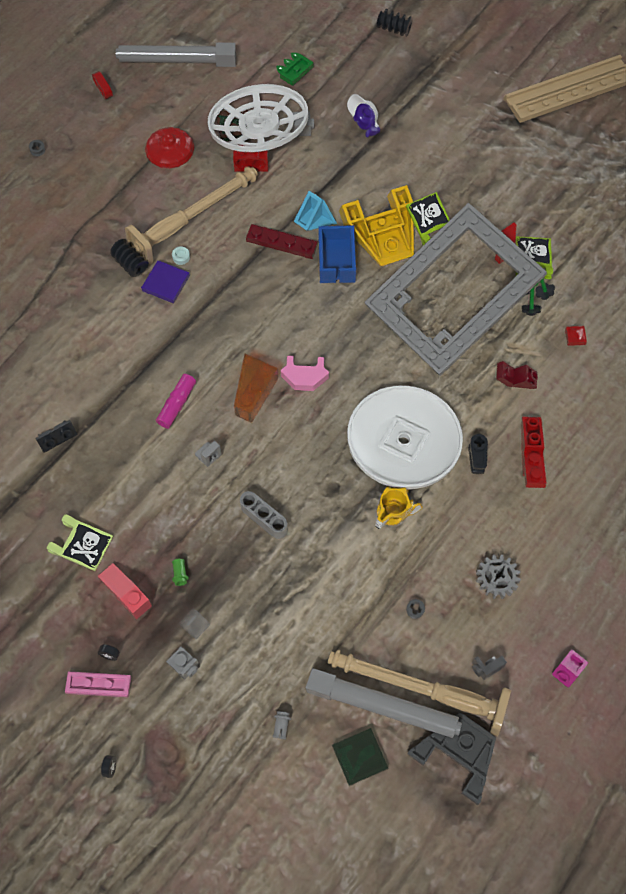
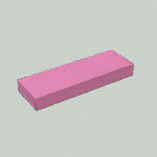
M68 672L65 693L129 697L131 676Z

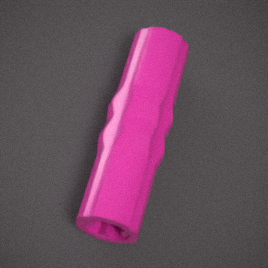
M183 374L174 390L170 393L164 407L156 418V422L160 426L167 429L170 428L196 384V380L192 376Z

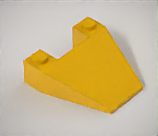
M407 185L392 189L389 192L387 198L392 210L364 218L359 200L343 204L339 210L343 225L354 226L355 239L380 267L414 255L413 221L406 208V205L412 203L413 200Z

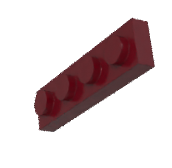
M251 224L246 236V242L313 259L318 246V241Z

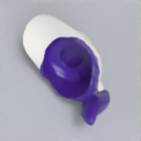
M357 94L351 95L348 99L347 107L354 121L357 122L359 128L367 130L365 133L367 138L377 135L380 132V127L377 124L378 111L375 105Z

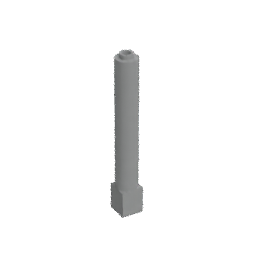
M216 43V46L119 45L118 49H116V59H119V62L216 63V67H236V44Z
M314 668L311 670L306 685L307 693L330 701L331 699L450 738H454V735L459 736L462 723L458 722L459 717L338 679L336 675Z

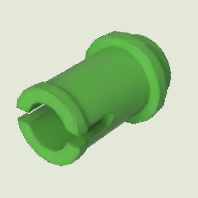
M173 560L174 577L172 581L175 582L176 586H183L187 584L188 580L185 571V560Z

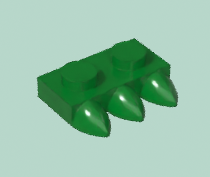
M291 53L293 60L284 59L285 66H276L280 78L291 86L297 83L314 67V62L299 53Z

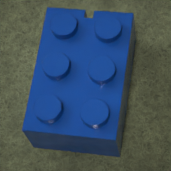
M318 226L320 283H336V280H339V283H355L354 226Z

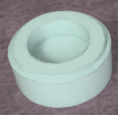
M185 247L175 248L172 251L173 261L178 265L186 264L190 260L189 250Z

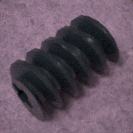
M386 8L384 12L380 11L376 26L377 28L382 26L383 30L388 28L389 32L394 30L395 34L400 32L401 36L406 35L407 37L412 25V16L406 20V14L400 18L399 12L394 16V11L392 10L388 14V9Z
M120 239L113 244L110 251L111 256L131 277L140 276L147 270L149 262L143 256H140V253L129 242L127 243L126 239Z

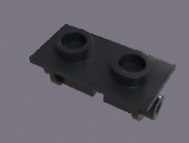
M64 420L55 426L54 430L51 431L49 429L42 434H38V437L35 439L43 453L78 434L71 421Z

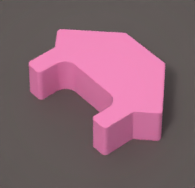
M287 356V365L281 369V377L294 390L314 391L329 379V372L324 368V357H318L316 366L294 365L293 356Z

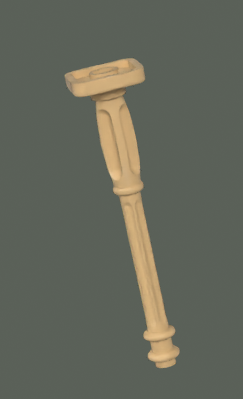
M340 650L336 652L331 651L328 659V664H332L333 669L340 667L344 669L345 673L353 671L430 696L432 700H437L457 710L487 716L488 720L493 721L490 733L497 737L499 735L511 693L510 689L503 688L499 700L492 699L491 701L465 689L442 685L438 682L433 684L355 659L352 654L348 656L343 655Z

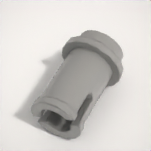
M277 711V715H274L276 722L273 738L286 740L288 721L291 720L289 717L290 713Z

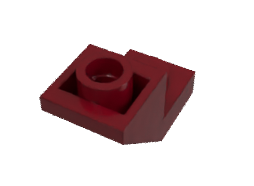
M504 361L497 363L496 380L507 387L537 388V371L527 364L513 368Z

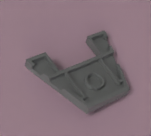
M460 712L456 715L459 717L458 722L462 723L459 736L454 735V738H450L434 732L409 750L407 755L421 765H424L435 748L442 751L473 774L461 794L476 805H479L496 737Z

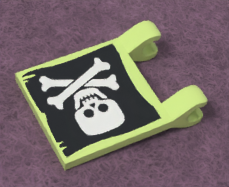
M65 514L62 518L63 524L73 529L63 548L50 542L47 546L48 552L96 572L113 539V535Z

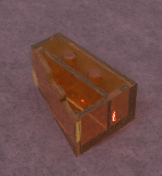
M244 354L234 402L235 416L250 423L253 422L278 380V368L248 354Z

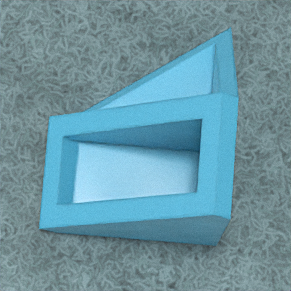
M308 191L294 222L307 231L317 229L318 226L337 224L325 201L313 192Z

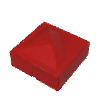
M584 326L566 327L567 346L586 345L587 339Z

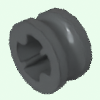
M33 140L30 142L29 149L33 156H41L45 153L42 141Z
M418 599L411 600L406 608L408 616L414 619L422 617L425 612L423 602ZM415 604L419 605V610H421V612L413 614V609L410 608V606L413 605L414 607Z

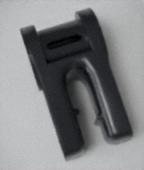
M482 434L472 436L468 446L472 474H484L487 467L488 440Z

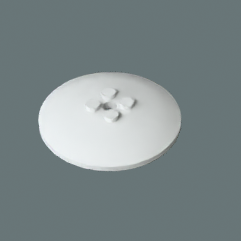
M412 386L386 387L368 395L353 411L347 430L349 450L360 469L375 481L398 489L423 488L443 479L456 465L463 443L459 420L449 405L435 394ZM404 437L407 438L409 442L407 444H402L399 441V439Z

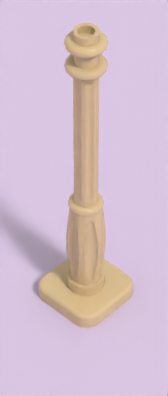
M245 167L243 173L237 172L236 177L184 211L179 210L177 213L161 220L145 233H140L133 225L127 226L125 228L127 243L129 242L140 253V256H143L151 265L153 263V245L172 236L184 225L188 224L191 218L240 187L246 188L249 181L255 182L258 176L254 167Z

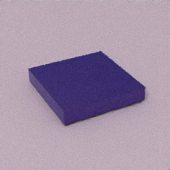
M157 260L141 289L143 292L174 303L190 274L187 271Z

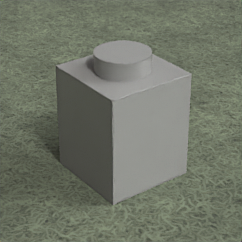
M310 111L308 112L307 124L298 136H311V129H314V118H310ZM304 117L294 121L291 133L300 126Z

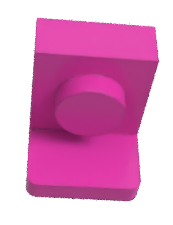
M571 650L552 675L566 687H570L587 666L588 662Z

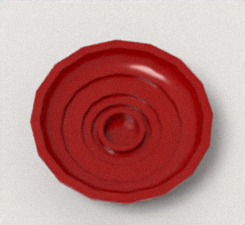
M167 127L157 130L149 137L145 146V152L152 164L170 169L187 163L193 156L195 147L193 139L185 131L179 128Z

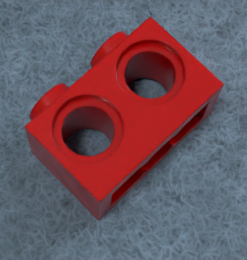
M233 150L234 172H244V168L247 166L250 168L254 167L257 172H268V150L260 152Z

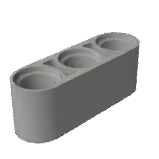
M247 491L240 496V505L243 513L274 538L281 539L286 536L288 531L287 521L281 514L253 492ZM249 500L254 502L250 506L244 504L246 501ZM263 512L269 514L265 518L259 517V515ZM280 524L283 528L276 530L274 526Z

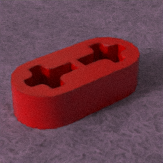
M98 71L92 74L93 81L103 98L106 100L113 97L112 90L102 73Z

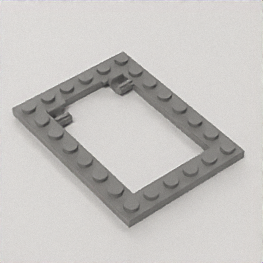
M468 203L364 303L424 362L441 376L547 275V271ZM470 230L514 269L518 275L454 336L444 329L434 339L428 338L404 316L403 306L406 303L409 304L412 300L405 290L466 231ZM400 295L401 298L396 301L395 299ZM443 339L448 340L445 345L441 343Z

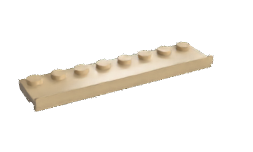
M618 55L506 94L503 100L506 101L519 123L626 86V64L621 60L622 56Z

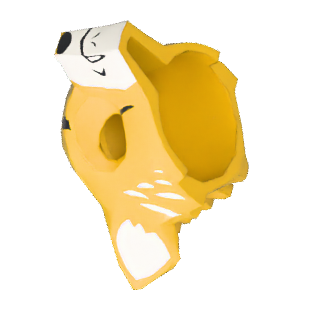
M386 486L377 508L378 518L375 527L380 530L385 524L397 525L408 516L417 513L423 507L421 503L413 505L414 500H409V489H396Z

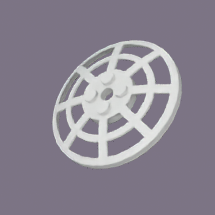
M274 84L243 87L227 94L213 106L208 116L209 132L218 144L231 150L260 152L274 149L290 142L303 131L308 121V106L298 92L288 87ZM274 93L284 97L279 103L260 101L259 94ZM253 95V102L242 105L237 109L229 105L239 98ZM290 98L302 108L301 112L293 115L292 111L285 106ZM261 106H270V107H275V108H274L273 110H271V109L261 108ZM253 107H254L253 110H250V111L246 112L245 114H242V113H241V112H243V111H245V110H247V109H250V108H253ZM224 108L230 113L224 126L215 125L214 122L217 115ZM282 110L288 117L279 120L277 114ZM235 117L239 119V126H230ZM304 117L300 126L294 132L289 133L294 121ZM289 123L284 132L278 130L279 125ZM214 130L225 131L231 142H225L220 139ZM230 131H240L242 136L236 139ZM269 136H278L272 140L266 142L264 141V138H267ZM250 138L257 139L258 143H248L244 141Z

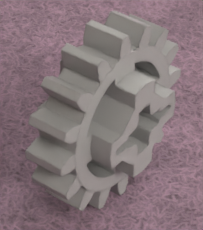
M492 555L491 560L486 557L484 563L479 564L481 570L476 572V575L480 576L477 578L476 583H482L479 589H486V596L492 593L493 599L497 595L504 599L505 593L511 596L512 590L516 591L518 588L517 584L521 581L517 577L520 571L515 570L517 564L511 565V558H508L506 561L503 560V555L499 559ZM502 572L501 577L494 582L495 576Z

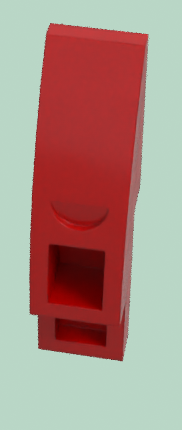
M522 417V471L527 488H545L547 484L541 417Z

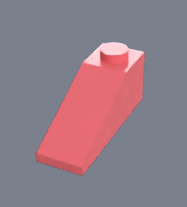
M114 563L98 575V578L136 620L152 607L149 599Z

